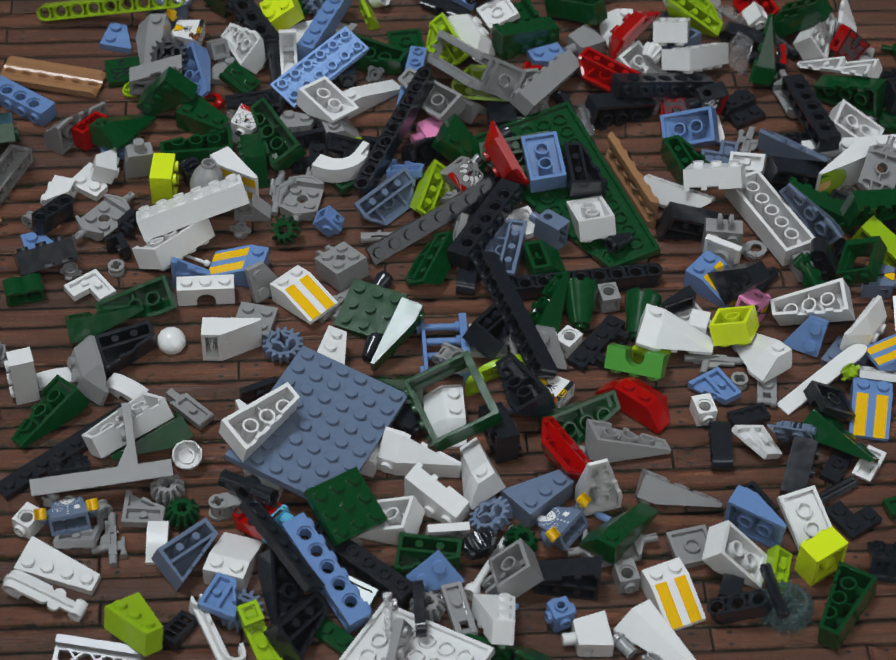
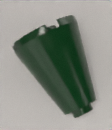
M573 277L568 281L564 304L570 326L580 332H584L590 327L599 291L598 283L593 279L583 277V280H577V277Z
M632 288L626 292V330L632 342H636L640 318L646 304L661 308L662 297L656 291L645 288V291H639V288Z

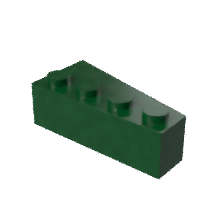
M550 16L533 18L527 22L519 20L518 23L513 24L511 22H505L504 25L493 24L492 44L495 55L505 61L527 53V50L559 41L560 27Z
M353 33L369 47L367 53L355 62L356 71L368 72V67L371 65L376 68H384L385 72L383 74L400 76L405 71L408 50Z
M822 75L813 86L818 100L823 103L836 106L844 99L865 115L877 118L885 108L886 79Z
M231 125L224 127L225 130L221 131L216 129L209 130V133L199 135V133L192 134L187 139L179 137L160 142V152L174 153L176 161H179L180 164L181 161L188 157L198 158L199 162H201L205 158H210V154L227 146L233 151Z
M791 176L789 183L830 215L844 233L852 235L854 227L847 228L840 211L844 200L840 198L834 199L823 190L822 192L814 190L812 185L807 183L801 184L797 182V178Z
M839 561L819 624L818 643L838 651L875 596L878 577Z

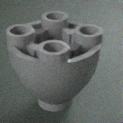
M205 158L201 161V164L194 170L191 176L190 189L201 186V188L206 187L211 181L225 179L222 170L216 165L214 159Z

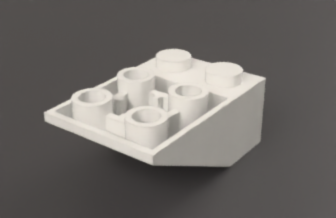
M202 317L201 343L203 361H223L261 347V318Z

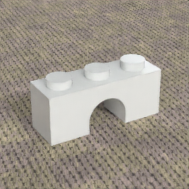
M234 274L176 277L178 306L197 305V299L202 295L213 296L216 299V304H235Z

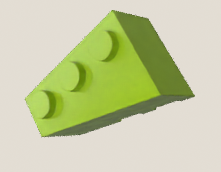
M873 215L861 226L851 240L880 236L887 247L883 264L894 267L896 273V235Z
M140 592L116 600L104 607V629L145 657L162 650L163 626Z

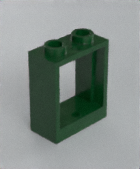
M874 236L846 240L835 273L837 277H843L847 285L877 282L887 251V247L881 237ZM871 256L867 268L853 269L857 257Z

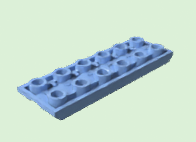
M345 26L273 81L270 87L277 91L289 105L297 108L296 100L299 88L324 76L332 81L364 56L369 47Z

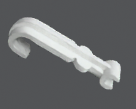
M12 570L7 574L1 586L4 592L18 600L20 596L24 595L40 604L47 603V608L50 611L61 609L67 612L69 618L75 622H80L87 610L88 603L86 601L69 599L66 597L64 589L57 588L54 591L52 585L20 570Z
M191 596L189 612L195 615L215 659L246 660V650L243 643H240L238 646L239 657L234 658L229 655L210 614L198 609V602Z

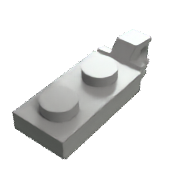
M172 388L166 392V400L169 402V406L174 411L179 412L183 418L197 429L201 430L214 420V414L187 393L180 395Z

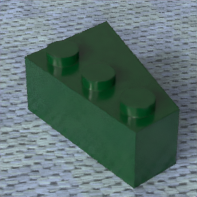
M795 0L787 2L774 17L775 32L779 38H782L816 23L824 22L829 18L833 8L828 0Z
M169 66L141 93L136 108L147 115H157L193 100L198 85Z
M195 93L193 100L182 104L175 111L177 128L193 134L199 133V135L208 134L209 130L216 129L221 131L225 130L224 127L230 126V118L197 93Z
M456 113L445 119L431 147L451 163L460 156L472 159L478 154L481 157L478 142ZM483 162L478 167L479 170L483 172L487 164Z
M260 134L240 135V142H237L239 158L258 177L259 189L269 188L266 153Z
M680 135L662 138L660 155L678 184L684 186L683 170L696 160H703L704 163L709 162L702 153L698 154L693 150L694 147Z
M400 532L394 570L406 577L407 574L437 550L442 552L456 570H460L462 539Z

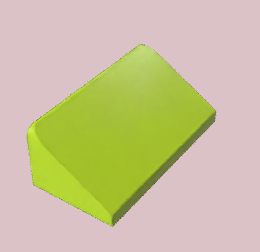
M359 0V11L369 30L379 29V22L371 6L366 0Z
M776 544L767 550L768 557L766 563L771 564L780 588L785 589L788 584L793 554Z

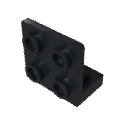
M880 540L867 542V549L871 557L869 574L878 577L877 581L896 583V542L894 544L885 543Z

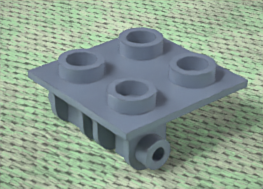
M784 420L777 422L776 425L767 424L772 433L778 437V440L790 442V440L794 439L795 435L813 439L812 435H816L817 428L813 427L812 424L798 423L796 427V422Z

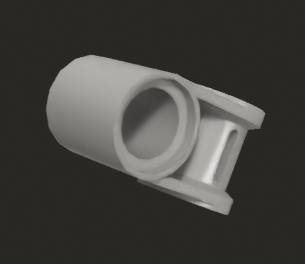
M443 342L439 352L432 356V360L438 365L465 352V350ZM465 368L457 372V374H464L469 370Z
M233 491L212 495L208 500L210 519L222 521L233 518L232 514L240 508L242 500Z

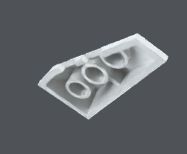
M646 304L639 322L636 346L659 352L661 349H668L673 353L682 350L687 351L689 354H712L714 345L710 336L666 309Z

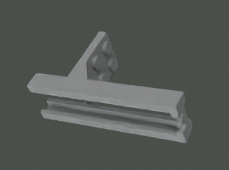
M439 30L436 37L439 40V44L434 43L432 45L436 50L435 53L429 52L426 59L427 62L473 89L483 90L509 102L513 100V93L521 86L527 73L526 70L487 54L452 34ZM446 42L487 65L481 79L467 74L439 57Z
M121 403L122 408H118L119 422L124 421L121 437L122 442L126 441L127 445L118 466L30 479L31 496L173 476L171 459L138 464L130 403Z

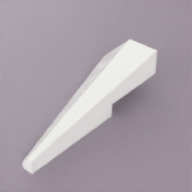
M845 56L798 61L796 64L797 68L866 78H879L883 70L879 58L847 62Z
M650 599L633 607L613 630L614 634L617 632L623 633L631 645H638L647 652H654L660 655L663 660H696Z

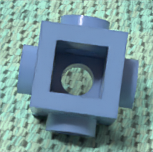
M328 205L317 211L312 225L329 238L341 232L345 218Z
M566 596L556 597L546 602L544 618L547 624L550 625L553 633L571 628L572 621L576 615L574 604L570 603Z

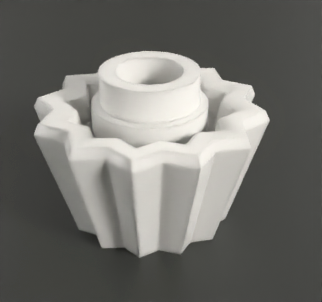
M653 42L645 43L642 52L644 60L655 65L661 60L662 47Z

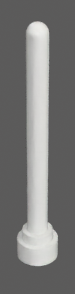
M503 537L475 580L464 587L467 600L472 601L473 593L481 594L480 586L491 571L489 559L506 548V546L502 545Z

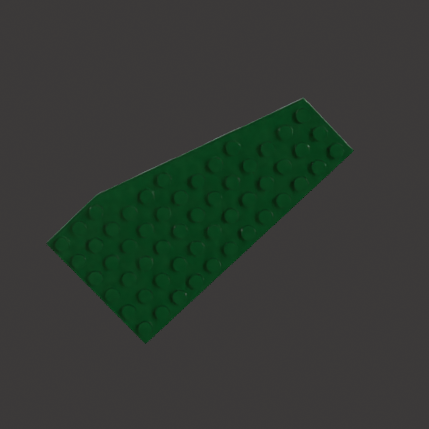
M568 101L504 124L511 130L513 136L547 130L550 132L556 131L561 153L564 143L582 142L591 155L592 162L595 166L599 167L601 175L608 181L606 194L603 198L615 215L616 234L630 232L633 236V242L617 253L607 251L605 247L606 239H595L589 243L580 242L575 233L566 201L588 197L569 198L567 187L531 193L529 185L527 187L521 186L523 189L522 193L524 194L522 201L539 214L546 209H550L570 221L568 238L603 267L631 265L661 253V248ZM488 130L473 137L478 143L485 142ZM486 165V166L488 167L490 173H491L493 176H495V175L493 174L492 170H491V167H489L488 165Z

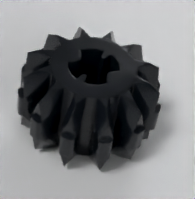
M269 90L267 93L263 92L261 97H258L261 99L264 96L277 115L282 114V110L286 108L284 98L277 91L272 92Z
M188 157L179 164L181 177L188 187H190V179L194 170L201 164L198 158Z
M488 527L479 528L476 531L473 530L472 533L467 534V537L462 540L463 551L471 560H480L497 548L498 544L496 535Z

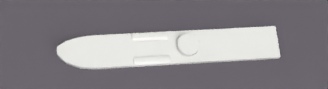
M858 343L846 348L781 399L776 406L789 416L807 402L803 391L812 380L827 385L841 375L840 371L845 365L849 363L855 364L865 355L867 346Z

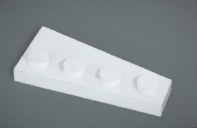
M31 536L14 566V570L23 571L44 582L93 596L101 580L99 573Z

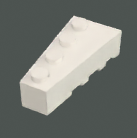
M287 382L222 419L219 433L240 460L244 462L297 410L300 396Z

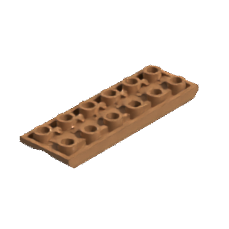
M10 56L0 72V75L23 87L94 99L97 98L107 77L106 73L102 70Z
M609 132L607 139L609 147L605 161L646 226L654 229L658 219L659 200L652 193L651 187L644 181L643 175L637 170L634 161H631L628 152L622 147L619 138H616L613 132Z

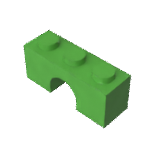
M615 343L607 346L604 368L610 369L609 372L621 374V371L627 372L628 376L631 377L647 376V380L658 381V379L665 377L669 354L647 351L645 352L643 362L637 364L631 359L630 346Z

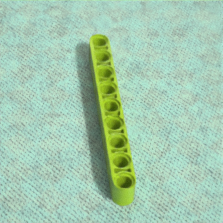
M125 0L45 3L38 8L37 17L41 21H53L178 8L186 0H181V2L165 0L164 4L159 3L158 0H147V6L143 5L141 0H129L132 4L131 7L125 5ZM108 2H113L115 9H111L108 6ZM92 3L97 4L98 11L92 8ZM79 5L82 8V12H78L75 6ZM59 7H63L66 14L60 13ZM43 8L49 11V16L44 15Z

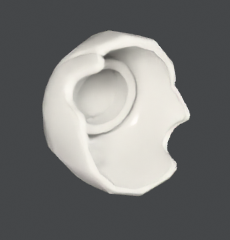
M166 327L157 336V346L159 351L167 355H175L186 346V338L179 328Z
M183 440L177 443L172 450V460L181 470L191 471L202 462V448L195 441Z

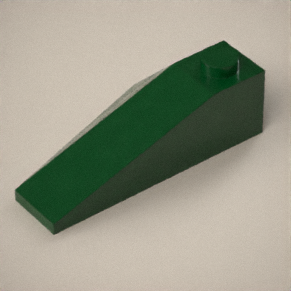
M147 114L97 118L95 122L89 124L92 144L118 151L132 143V138L138 137L140 130L147 129L156 120V117Z
M568 271L555 274L543 289V296L531 305L533 309L529 315L535 326L553 327L558 332L570 275Z
M164 274L94 304L97 311L103 309L115 311V308L142 304L144 310L128 318L132 319L161 316L177 309V298L171 281Z
M143 305L115 308V311L103 309L97 311L95 315H92L89 311L64 316L70 343L74 342V345H78L89 335L96 336L143 311Z
M812 409L803 421L804 424H812L813 427L817 428L816 435H812L814 440L869 462L877 463L880 460L864 444L856 443L857 437L853 433L844 430L845 426L834 416L824 415L818 409Z

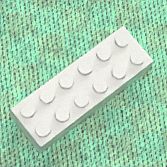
M759 170L746 174V185L744 187L726 189V198L782 266L789 265L792 254L805 250L810 252L811 240L815 238L814 235Z
M230 174L224 180L209 182L206 187L201 188V186H197L186 194L183 192L178 193L172 199L157 201L156 205L140 207L136 211V222L144 242L249 204L250 201L241 175Z

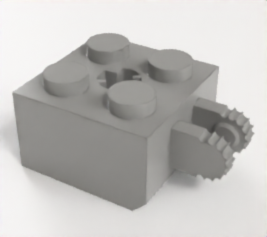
M718 213L717 219L705 218L701 255L703 254L704 241L707 234L741 246L743 221L734 220V214H730L728 220L723 219L722 213Z
M342 242L335 247L327 245L324 247L326 252L316 251L314 259L317 274L339 292L351 286L354 278L361 280L369 275L367 257L346 242Z
M520 538L489 559L492 574L483 580L482 585L486 589L485 594L499 595L500 593H508L517 598L544 579L534 551Z

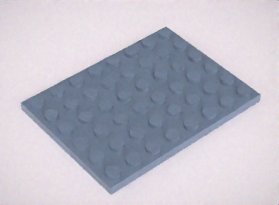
M302 346L271 390L273 391L288 382L300 396L297 410L244 462L240 460L231 447L226 452L224 460L305 498L303 494L305 490L354 467H357L358 471L361 472L382 440L386 426H391L408 399L404 392L308 347Z

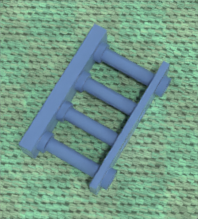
M458 313V321L454 323L425 324V321H423L422 324L419 323L416 329L417 334L421 336L423 366H420V373L431 368L428 367V360H432V356L438 353H427V346H439L443 342H447L470 352L469 344L462 338L468 330L466 313ZM455 331L459 335L448 338H426L425 332ZM469 371L459 374V376H463V384L471 375Z

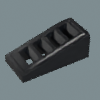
M690 285L686 286L662 302L661 308L666 309L672 314L695 307L696 293Z
M181 610L163 628V646L177 652L199 624L196 617ZM183 618H186L187 620H189V621H191V622L188 623V622H186V621H184V620H182V619H183ZM180 623V624H182V625H184V626H186V627L183 628V627L179 626L178 624Z

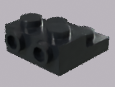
M747 88L744 90L737 89L733 94L729 95L721 113L736 130L762 121L766 117V113L756 104L757 98Z
M814 380L804 389L803 392L807 402L813 407H818L822 414L852 421L856 417L842 389Z

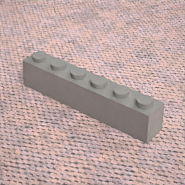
M569 49L565 53L560 52L538 74L535 73L530 81L527 80L521 88L519 87L513 93L514 98L510 103L526 117L580 68L578 58Z

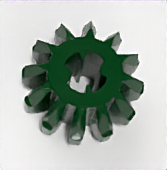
M283 214L281 218L276 217L277 223H271V226H274V229L270 230V233L274 234L272 240H277L279 245L284 243L285 246H289L290 242L296 243L294 237L300 238V235L296 233L302 230L300 227H296L299 221H294V217L291 215L287 217V215ZM284 227L288 229L287 233L283 231Z
M178 496L176 501L170 499V505H166L165 520L169 521L171 528L176 527L178 531L181 528L187 530L188 526H193L200 519V507L194 499L189 500L187 496L184 499Z
M521 523L517 526H511L504 533L502 545L508 547L521 538L535 552L539 539L534 537L536 532H531L529 526L524 528Z

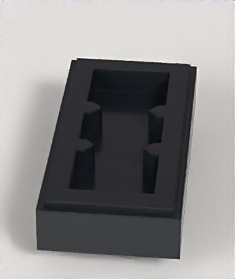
M274 376L240 388V400L248 405L268 394L277 383V377Z
M763 402L732 410L726 414L732 428L734 425H757L768 422L771 419Z
M834 449L821 471L819 479L832 485L839 483L854 456Z

